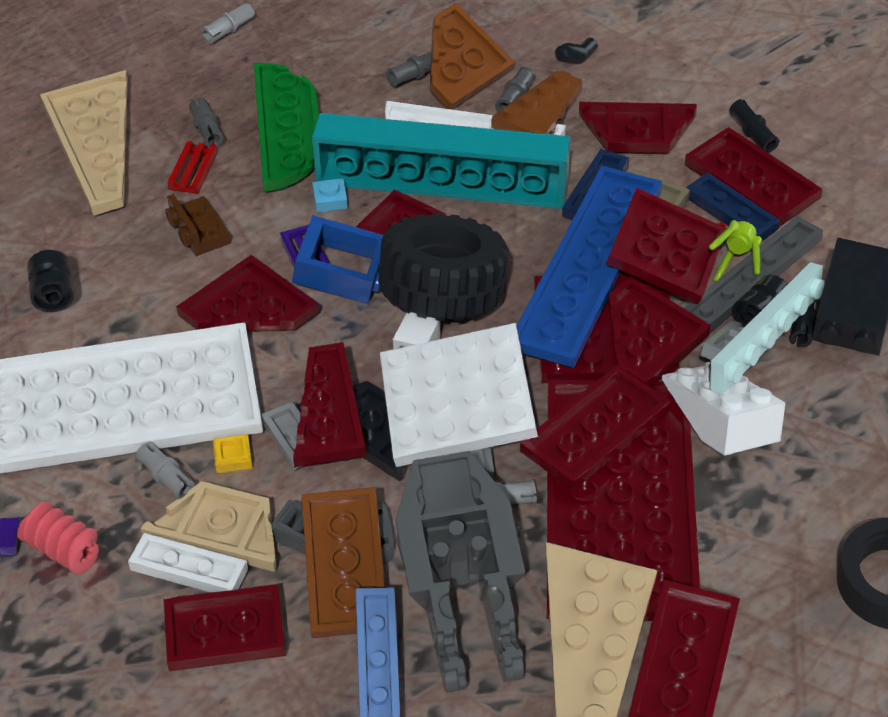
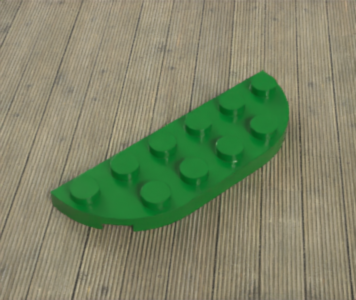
M253 63L264 192L282 191L303 179L315 168L312 136L319 117L317 95L309 79L304 75L299 77L289 72V67L272 63Z

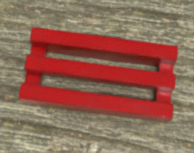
M187 141L167 181L168 189L199 194L217 155V146L210 144L209 148H205V143H198L197 147H195L192 141ZM201 156H204V159L198 169V172L192 184L188 185L191 177L194 176L196 166Z

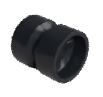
M43 250L34 254L27 264L32 305L38 310L51 313L68 308L74 299L69 258L57 250Z
M768 274L763 276L750 291H747L733 305L734 319L742 323V327H745L788 283L777 275Z

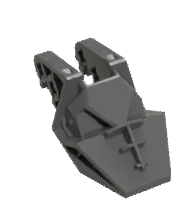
M470 451L413 460L395 519L397 527L396 541L405 569L409 595L427 613L445 692L465 690L467 687L464 662L460 658L458 650L456 622L453 618L449 598L450 587L479 582V599L484 607L503 682L524 679L523 653L516 642L515 616L509 589L525 575V569L510 500Z

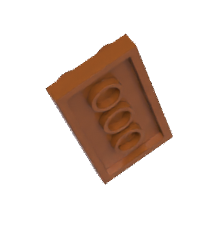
M376 487L301 494L312 638L357 634L356 588H385Z

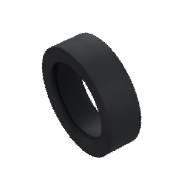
M881 518L864 523L856 528L846 539L837 571V585L844 602L857 616L872 625L888 629V595L873 588L866 581L860 569V563L868 555L877 551L888 550V518Z

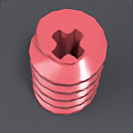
M47 501L36 505L24 517L17 531L18 539L25 541L26 544L36 548V550L47 555L53 561H58L60 565L69 568L76 575L88 571L98 557L97 532L92 528H86V525L81 521L75 522V518L69 514L64 515L61 509L53 508V505Z

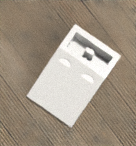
M707 362L705 366L680 368L677 372L662 375V381L701 441L724 456L781 441L785 402L772 395L769 390L753 384L747 377L742 375L740 381L734 383L722 395L710 390L711 362Z

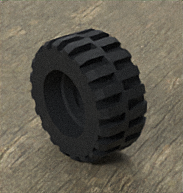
M433 213L428 216L419 214L415 215L414 218L406 217L401 219L399 223L395 222L391 225L381 239L379 288L393 306L398 305L402 311L408 314L410 312L415 313L417 317L425 319L432 317L438 321H445V319L461 321L466 317L473 319L479 317L482 313L490 312L502 300L505 292L509 249L497 231H493L485 223L479 224L477 220L472 218L464 219L460 218V215L453 214L445 216L442 213Z

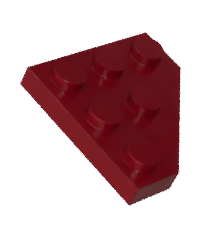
M252 255L176 306L178 316L196 330L245 323L247 331L295 330L319 313L318 302Z
M632 276L609 293L608 304L616 365L649 387L710 335V324Z

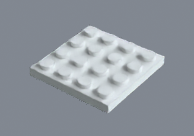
M516 323L380 352L392 452L396 467L412 464L413 460L474 451L538 437Z

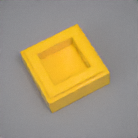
M248 434L213 439L217 474L252 469Z

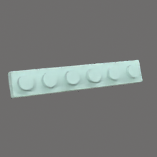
M810 262L711 360V391L723 395L734 383H738L744 372L750 366H754L759 357L768 348L773 347L775 341L782 333L787 332L792 323L800 315H804L808 307L822 296L825 281L822 280V265Z

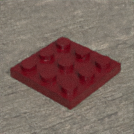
M636 188L606 264L698 305L704 295L721 246L719 245L716 249L710 250L709 245L727 228Z

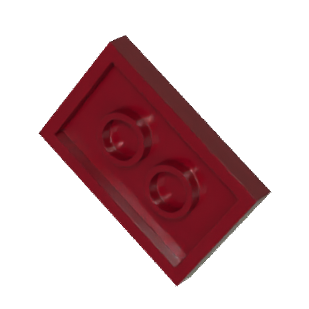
M278 584L163 599L166 654L169 671L286 656Z

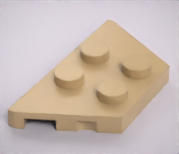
M201 481L191 488L183 498L176 499L166 507L167 513L153 524L147 521L141 527L142 535L147 533L246 560L247 565L273 572L277 568L269 498Z

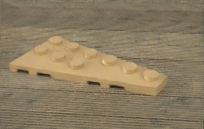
M126 70L40 94L42 105L93 216L124 207L128 85Z
M546 542L556 717H618L656 581L657 570Z

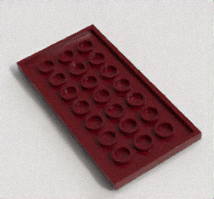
M548 379L547 420L597 380ZM663 381L655 382L650 388L671 401L670 411L574 491L547 472V543L657 570L656 581L644 621H653L664 579L700 588L691 424ZM547 583L546 619H550L549 594Z

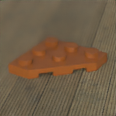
M457 3L435 15L432 22L430 91L447 109L452 110L511 71L515 65V61Z

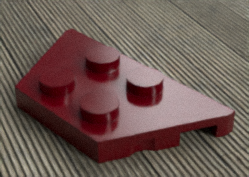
M579 102V115L605 150L620 153H670L696 117L697 104Z

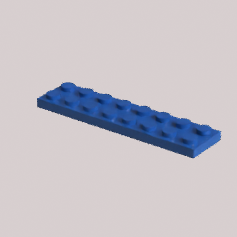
M605 166L600 167L516 326L522 353L572 368L575 367L609 298V293L612 292L622 270L606 264V261L636 188L659 197L662 190V181Z

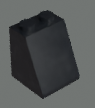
M837 238L816 315L813 340L880 356L888 327V248Z

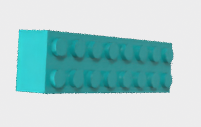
M327 113L319 114L312 136L316 182L343 178L345 188L392 192L395 189L405 194L562 209L566 202L569 185L570 136Z

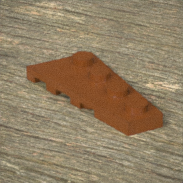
M565 71L554 72L493 115L491 128L552 134L558 119L562 120L566 107L572 105L582 90V79L571 76L570 73Z

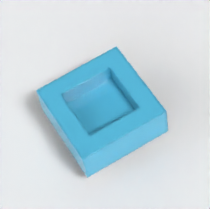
M343 178L312 182L316 213L348 209Z

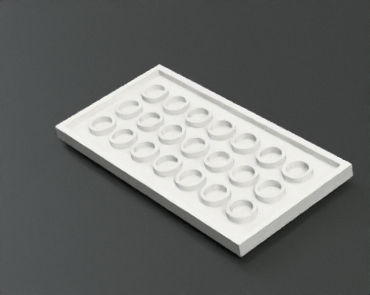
M245 323L0 359V474L135 453L141 445L145 444L147 446V442H153L158 449L212 441L214 438L263 433Z

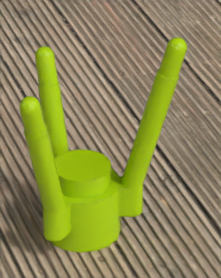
M732 220L729 227L709 245V249L714 250L727 239L726 242L729 248L714 276L715 282L722 277L734 254H744L751 248L754 274H760V244L762 238L756 236L757 232L752 224L745 221L737 222Z

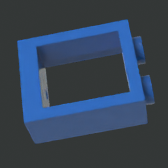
M312 215L295 261L292 283L368 304L372 291L378 293L380 289L378 272L383 235ZM319 244L372 259L367 274L315 260Z

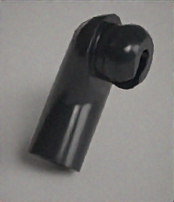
M588 37L580 45L564 43L555 49V56L559 61L581 64L598 48V44L591 37Z

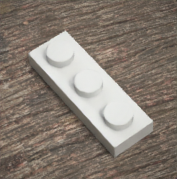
M147 533L142 535L128 561L131 571L210 593L239 589L248 571L246 560Z

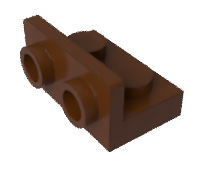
M174 194L167 196L169 208L165 209L168 222L171 227L176 226L178 228V235L183 246L189 245L195 256L231 244L229 232L205 196L183 204L179 203Z

